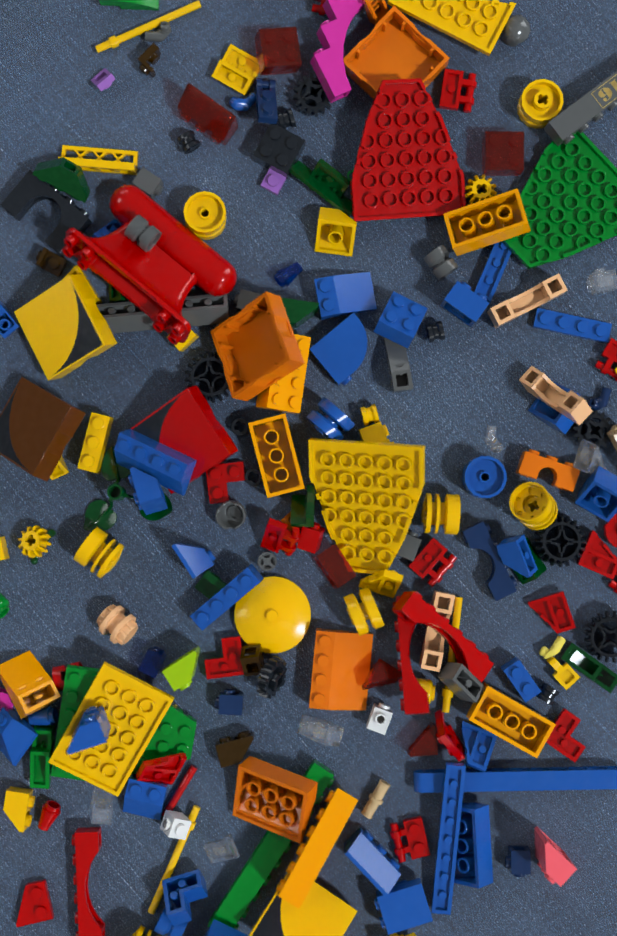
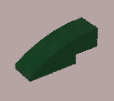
M571 643L561 659L610 694L617 686V674L575 644Z

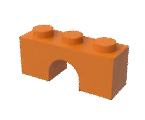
M532 449L522 452L516 474L530 479H537L540 470L548 468L552 471L554 477L551 486L568 492L574 491L581 471L576 469L575 464L565 462V464L557 462L558 458L549 455L546 458L539 456L540 452Z

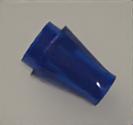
M295 262L276 271L274 279L281 288L288 287L303 269L298 262Z

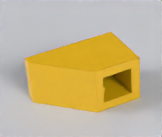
M10 786L6 790L3 810L18 831L23 833L31 826L32 815H30V809L34 806L35 796H32L33 789Z

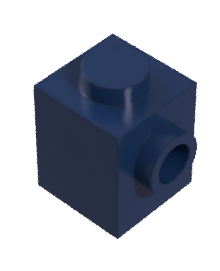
M224 689V692H220L219 697H216L215 709H219L218 714L242 715L244 693H236L234 689Z
M527 845L508 846V856H505V867L515 877H525V874H531V851Z

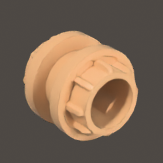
M109 605L97 619L99 632L103 635L110 633L109 640L113 644L119 643L120 645L126 644L138 630V625L135 622L136 617L132 614L126 617L124 615L125 608L122 605Z

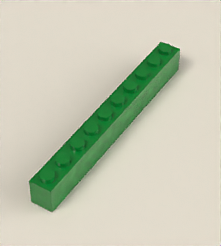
M316 759L313 760L303 777L318 782L314 805H319L324 797L322 793L325 788L329 789L335 779L333 778L334 771ZM267 830L210 917L208 927H210L213 919L236 930L238 929V921L241 917L244 919L250 910L248 906L251 901L255 902L260 895L259 889L262 885L266 886L271 878L270 872L272 869L276 870L282 861L280 857L283 853H287L292 846L290 839Z

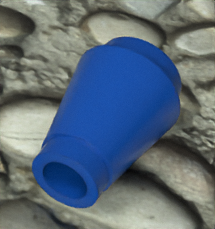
M51 706L28 716L31 726L54 725L59 720L57 708Z

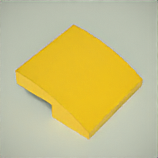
M230 44L222 60H219L211 77L245 96L261 71L264 62Z

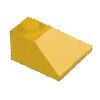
M320 207L314 252L352 257L357 222L339 209Z

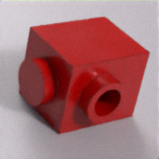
M314 522V527H302L297 548L315 554L320 549L325 528L320 527V524Z

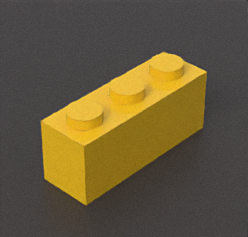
M91 412L77 466L78 469L100 474L114 418Z

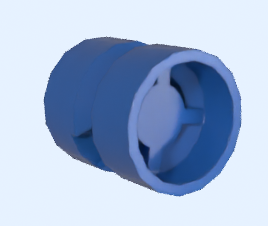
M165 907L153 931L160 935L182 936L188 922L173 926L167 917Z

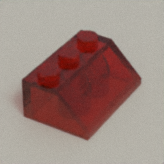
M187 84L177 107L180 118L187 123L191 121L199 132L209 134L211 136L210 139L219 145L221 143L226 146L238 129L236 116L192 84Z

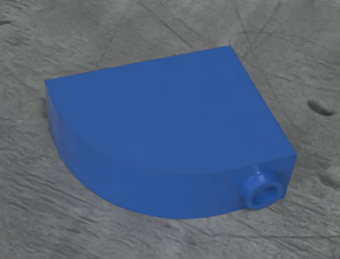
M353 312L309 349V352L337 386L340 384L345 386L352 380L351 375L357 371L364 360L367 351L365 328Z

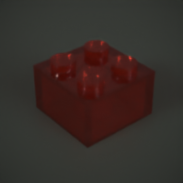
M296 27L259 29L254 39L260 75L297 73L302 65Z
M485 131L482 138V174H485V176H520L524 171V132Z

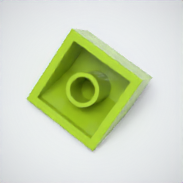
M199 646L163 669L162 673L174 692L178 689L183 691L191 685L200 653Z

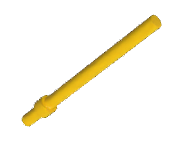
M200 1L192 2L118 36L113 35L107 41L96 45L95 48L98 53L111 47L114 49L120 46V43L160 26V23L163 21L170 22L201 8Z
M455 597L452 626L458 629L460 626L462 597ZM449 645L447 662L455 663L456 658ZM445 685L442 688V712L449 713L453 692Z
M193 805L188 817L192 822L186 840H178L148 909L150 914H155L164 894L162 880L171 878L190 832L194 830L195 820L201 809L197 805Z

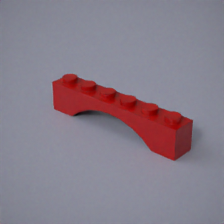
M404 591L392 608V611L404 622L421 623L440 633L452 648L457 663L463 664L482 683L494 665L489 660V656L479 651L473 641L466 639L461 630L449 624L450 621L445 616L439 615L433 605L426 603L422 599L423 596L417 591Z
M396 596V602H393V607L401 596ZM397 615L398 621H394L395 633L399 632V640H396V650L400 652L401 657L400 660H397L398 671H402V679H399V689L403 691L404 699H400L401 711H405V715L430 714L428 693L416 679L410 661V641L417 623L404 622Z
M101 827L78 828L75 834L72 835V846H75L73 866H76L73 883L77 885V892L74 894V904L78 907V912L75 913V924H78L76 936H105V923L93 907L88 888L91 864L102 847Z

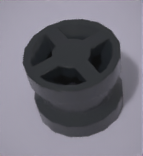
M291 108L287 109L286 112H277L280 127L284 129L296 127Z
M189 130L177 138L178 143L183 146L185 154L195 151L201 145L200 141L196 140L193 130Z
M437 321L432 325L430 323L425 324L430 343L434 342L435 339H445L441 321Z
M543 683L541 685V692L536 697L553 706L554 698L560 692Z

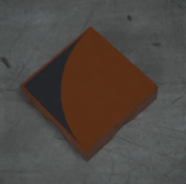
M21 377L0 414V455L32 476L48 481L62 456L64 448L75 434L86 413L54 396V394L37 384Z

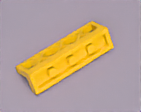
M62 145L61 157L58 156V159L64 157L80 166L82 171L137 175L139 153L138 151ZM67 151H75L78 157H66ZM88 153H94L97 156L96 159H84L83 157ZM107 154H112L116 160L107 161L102 160V158ZM125 156H133V163L121 162V160Z

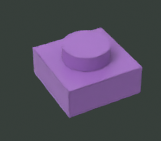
M104 68L91 79V82L100 91H103L112 85L115 77Z
M269 168L261 183V187L278 196L286 181V177Z

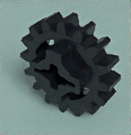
M310 73V78L307 79L304 75L303 82L297 81L298 87H294L296 94L293 95V99L298 100L295 106H301V113L306 110L307 116L314 112L315 117H317L319 111L325 114L324 108L330 110L331 105L327 96L325 101L322 102V97L326 93L318 77L315 78ZM305 88L306 93L301 97L302 90Z
M594 410L580 426L576 424V427L571 428V430L576 431V434L572 435L573 438L577 437L578 439L575 444L581 443L582 450L588 447V452H592L594 448L596 451H600V446L606 448L607 444L605 442H611L607 432L610 431L614 424L609 425L608 422L611 418H604V412L598 415V410ZM589 418H595L599 420V422L594 423ZM595 427V434H590V432L592 431L591 428ZM593 439L596 444L588 443L587 440Z
M273 656L272 659L269 658L268 663L264 664L265 668H261L260 676L258 677L259 682L256 687H259L257 692L260 696L271 699L272 696L276 695L277 691H280V687H283L287 668H285L287 663L284 659Z

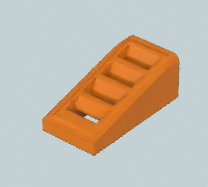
M363 0L367 17L374 25L389 11L385 0Z

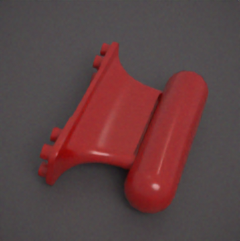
M122 185L110 197L109 205L113 216L123 225L114 232L102 237H88L75 228H69L66 231L64 238L65 247L62 249V252L68 258L75 256L78 259L77 264L82 270L89 268L95 274L101 276L147 314L154 322L152 326L157 332L161 333L164 330L169 334L168 340L173 345H177L179 342L184 343L189 336L191 326L182 316V307L192 287L196 284L212 296L228 294L236 285V269L140 188L134 185ZM137 215L145 218L149 222V226L153 225L162 232L158 242L148 252H145L137 245L138 241L133 242L124 235L127 226Z

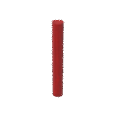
M191 764L162 812V816H164L165 810L173 811L198 769L195 765Z

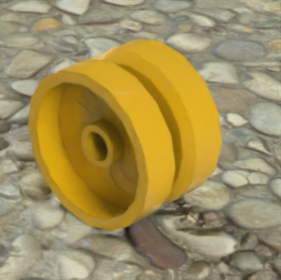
M538 79L529 83L519 98L517 104L518 116L528 127L534 129L545 128L547 123L560 113L564 103L563 93L558 85L547 79Z
M207 191L197 192L189 197L183 211L186 227L202 240H210L219 236L224 230L227 220L225 204L221 198Z
M369 587L359 590L361 603H358L353 593L343 597L350 620L355 625L359 636L369 633V627L366 622L368 619L374 629L385 626Z

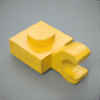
M554 657L546 660L556 670L552 676L565 690L570 688L580 678L567 662L561 665Z

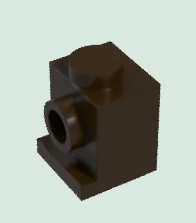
M261 644L242 646L240 661L245 676H257L261 668H265Z

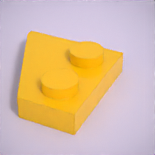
M384 569L362 578L358 587H369L372 592L394 598L404 575L394 570Z

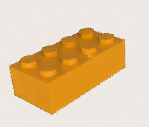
M518 188L443 214L451 245L456 256L531 232Z
M294 334L305 364L259 393L256 401L257 408L300 414L311 337Z
M286 414L248 423L267 498L305 489Z
M484 682V691L478 701L472 704L466 715L468 720L531 756L538 758L556 724L547 717Z

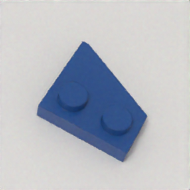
M462 721L461 732L466 765L485 772L497 736L487 730Z

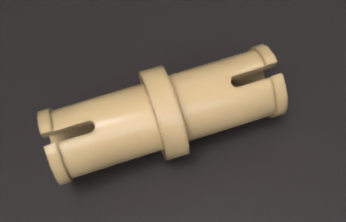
M382 779L379 780L373 793L369 794V800L363 811H361L363 816L368 819L373 818L375 811L379 805H382V799L391 786L388 782Z

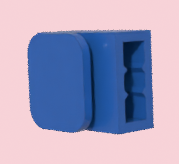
M420 877L410 881L402 880L396 882L386 897L379 890L376 891L377 898H374L376 909L381 910L382 917H379L382 929H387L388 935L433 921Z

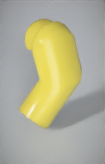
M557 636L549 649L546 646L540 649L539 655L543 656V659H550L555 656L566 642L565 638Z

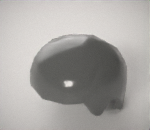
M522 15L510 16L500 38L505 44L512 47L524 43L531 32L529 22Z
M229 500L218 507L215 518L221 528L225 530L237 529L245 522L247 513L241 503Z

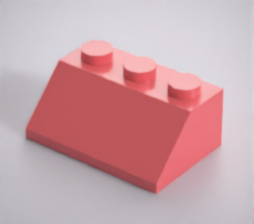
M536 826L534 828L535 856L539 861L537 865L552 884L556 882L561 887L577 868L567 854Z

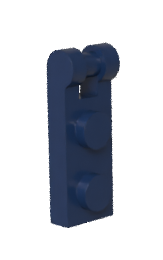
M262 78L255 79L257 121L259 123L277 124L278 121L276 81L273 79H269V81H264Z

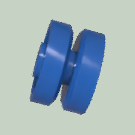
M325 397L318 403V408L324 415L316 410H312L306 416L317 431L324 437L334 440H342L344 438L337 427H340L345 432H349L355 425L345 413Z
M480 456L470 460L464 466L461 473V482L464 489L470 495L477 498H491L498 495L504 489L507 482V472L504 465L498 459L491 456ZM482 474H484V476H487V480H482Z

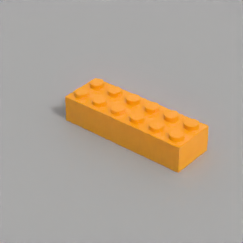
M339 788L329 791L324 800L327 802L325 808L319 809L315 817L317 819L315 826H310L305 835L308 839L305 844H300L295 853L298 855L295 862L291 861L286 869L288 873L286 879H281L276 887L277 895L300 909L358 802V799Z

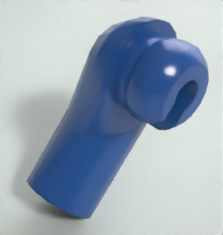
M251 92L245 99L232 97L229 104L234 110L247 111L256 102V96Z

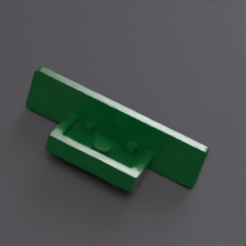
M322 158L317 162L313 171L301 161L296 162L292 166L290 173L336 209L341 210L349 217L352 215V201L344 196L350 186L351 181Z

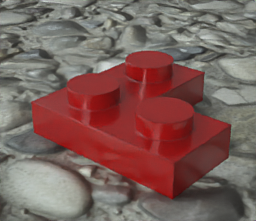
M243 461L218 464L206 471L210 504L229 501L227 483L245 480Z
M241 636L221 638L223 657L204 660L206 678L214 679L244 675L240 661L242 649Z
M563 708L554 721L556 725L546 743L573 762H576L586 746L570 735L581 719Z

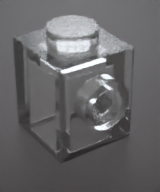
M598 268L593 270L594 273L588 276L587 288L591 290V295L611 292L617 289L615 269L605 271V268Z

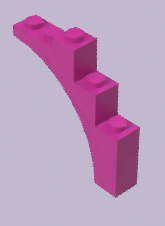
M325 0L323 4L329 20L321 23L316 33L323 48L313 53L314 55L310 63L330 103L348 96L352 90L346 76L343 61L344 41L350 22L364 8L363 0Z

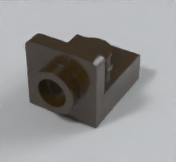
M154 42L138 58L139 69L146 76L149 74L153 78L156 74L150 65L156 64L161 55L159 47Z
M45 247L36 256V265L39 268L59 278L68 263V260Z

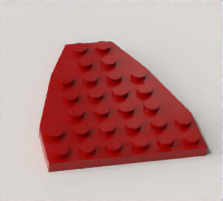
M421 78L382 80L364 124L350 182L353 220L356 222L443 216L444 213L466 206L463 170L460 169L456 158L458 157L452 149L451 139L443 118L434 107L432 98L426 92Z

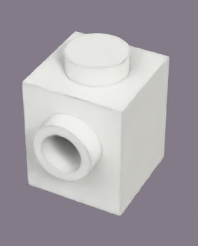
M381 702L379 705L374 703L366 723L367 729L385 735L393 715L390 706Z
M165 810L160 829L170 838L186 840L192 821L182 812Z

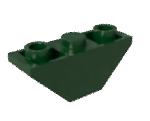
M64 157L40 162L33 172V175L39 180L53 185L59 191L66 192L75 200L85 203L90 194L82 168Z

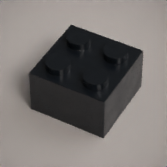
M270 124L253 154L254 162L267 169L270 168L288 179L290 169L298 161L305 148V140L277 124Z

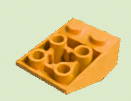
M30 650L0 664V679L21 719L56 702L61 697L53 680Z

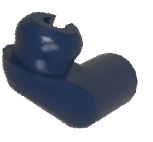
M603 387L600 397L589 400L588 405L592 411L600 410L607 406L611 389Z

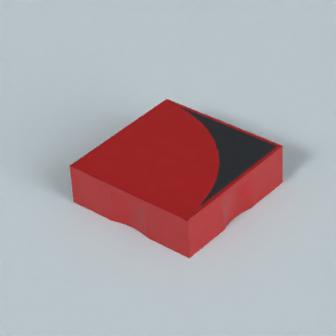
M197 385L185 389L130 428L197 460L189 484L208 469L218 465L239 451L225 428L215 418L212 408Z

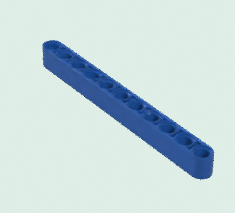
M617 766L487 768L485 772L475 768L466 769L463 792L617 789ZM445 769L414 770V791L419 793L443 792Z

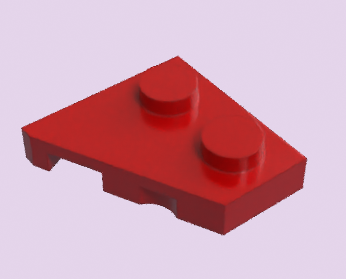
M591 530L586 540L587 543L584 545L585 551L581 552L582 557L578 559L576 564L614 579L617 572V557L599 538L597 533Z
M442 710L435 712L437 740L440 744L446 746L450 756H454L458 762L465 759L463 744L451 724L446 726L444 713Z

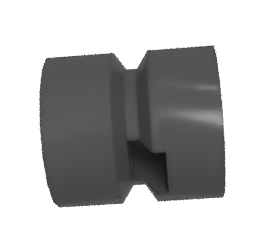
M137 215L127 226L124 235L133 242L138 241L137 245L145 252H148L158 242L162 232L153 225L149 226V222L145 218Z
M444 244L423 258L428 267L433 268V274L438 281L459 267L453 258L448 257L450 253Z

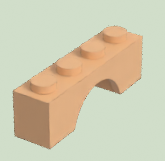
M558 273L533 288L490 308L487 313L494 327L498 328L557 298L568 290Z
M533 366L519 379L530 394L579 426L592 412L584 398L571 390L569 392L562 390L543 372Z
M434 590L431 605L436 608V612L439 615L445 616L449 620L452 615L455 595ZM429 626L426 627L419 666L422 669L440 672L445 638Z

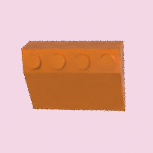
M316 628L309 708L322 710H366L373 633L359 636L358 632Z
M249 756L238 766L232 816L301 843L316 800L318 782Z

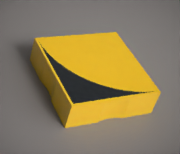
M83 274L67 276L14 311L48 381L66 376L80 367L86 360L100 355L117 344L105 318L97 307L95 298Z
M316 882L310 888L300 909L280 898L276 890L273 898L263 910L248 935L343 936L357 910Z

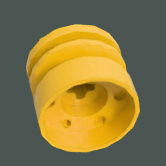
M522 483L514 489L510 496L509 506L511 512L524 526L531 530L546 529L557 517V502L539 483Z
M425 494L421 512L424 533H430L431 525H433V533L437 534L439 526L443 525L444 534L458 535L461 514L460 495L446 494L444 502H441L440 495L435 494L434 502H432V494Z
M96 527L82 543L73 560L83 567L93 562L90 572L94 573L100 567L96 576L101 579L116 565L125 546L119 543L113 549L117 540L112 539L106 544L105 541L108 534L99 527Z

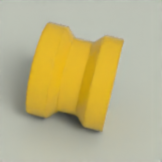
M371 404L367 408L364 406L360 407L364 426L369 425L370 422H379L375 404Z

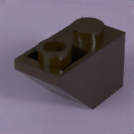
M247 730L239 732L236 737L224 736L219 738L215 747L221 768L241 762L254 739V732L249 733Z

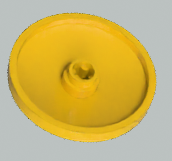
M267 576L263 577L264 579L236 602L234 611L235 625L238 633L248 645L261 644V651L264 653H281L293 648L304 638L310 625L311 609L307 596L297 584L283 577Z

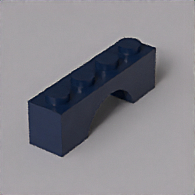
M480 521L461 530L460 532L468 548L481 549L491 559L492 572L485 584L493 600L498 601L516 592V580L513 575L509 576L506 570L509 567L503 564L501 557L497 553L496 545L498 543L496 540H492L490 536L492 531L488 523L484 524L483 521Z

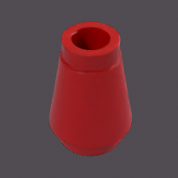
M48 800L43 804L38 824L39 829L48 831L61 813V805L59 803Z

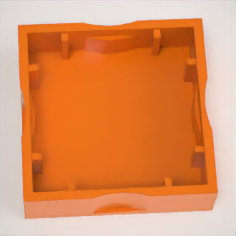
M393 6L375 25L371 33L343 58L346 74L374 100L382 80L421 78L426 89L448 66L450 57L433 41L422 35L415 25L400 10Z
M264 292L247 304L238 314L229 317L210 331L217 353L223 363L224 375L231 396L234 399L249 401L305 364L281 296Z

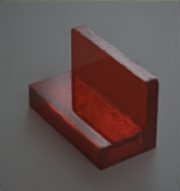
M336 544L313 557L334 589H338L356 576V573Z

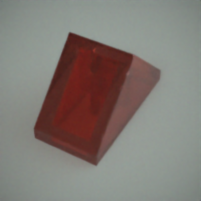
M379 658L369 671L362 689L397 683L399 679H402V672Z
M433 722L427 725L406 750L410 757L438 755L436 727Z

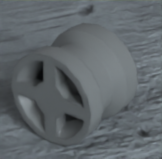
M269 551L263 552L258 558V566L264 571L274 569L277 564L275 554Z

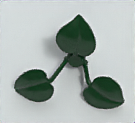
M114 446L107 450L101 467L102 475L107 481L117 479L107 489L110 505L103 500H95L90 503L85 513L84 530L92 532L96 527L103 531L110 529L117 520V513L112 510L113 501H121L125 497L134 500V496L126 494L125 488L118 485L121 481L120 478H127L131 472L129 469L117 464ZM165 493L168 509L149 515L140 510L145 519L157 521L172 513V503Z

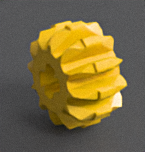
M482 174L480 179L477 175H474V180L469 179L467 181L468 186H465V191L468 193L465 196L466 198H471L469 204H472L474 201H482L497 194L493 190L496 188V184H490L492 181L491 177L485 180V174ZM482 188L484 191L479 194L477 191Z
M35 525L34 527H27V531H21L23 536L18 538V541L21 542L18 547L22 549V554L28 555L30 558L42 557V552L47 553L46 547L51 545L50 542H47L51 538L50 535L46 534L47 530Z

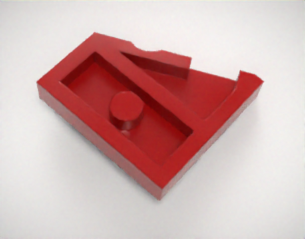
M564 591L528 601V605L557 634L576 628Z
M186 753L143 761L136 773L137 781L172 785L187 760Z
M46 879L30 882L25 885L16 927L54 918Z

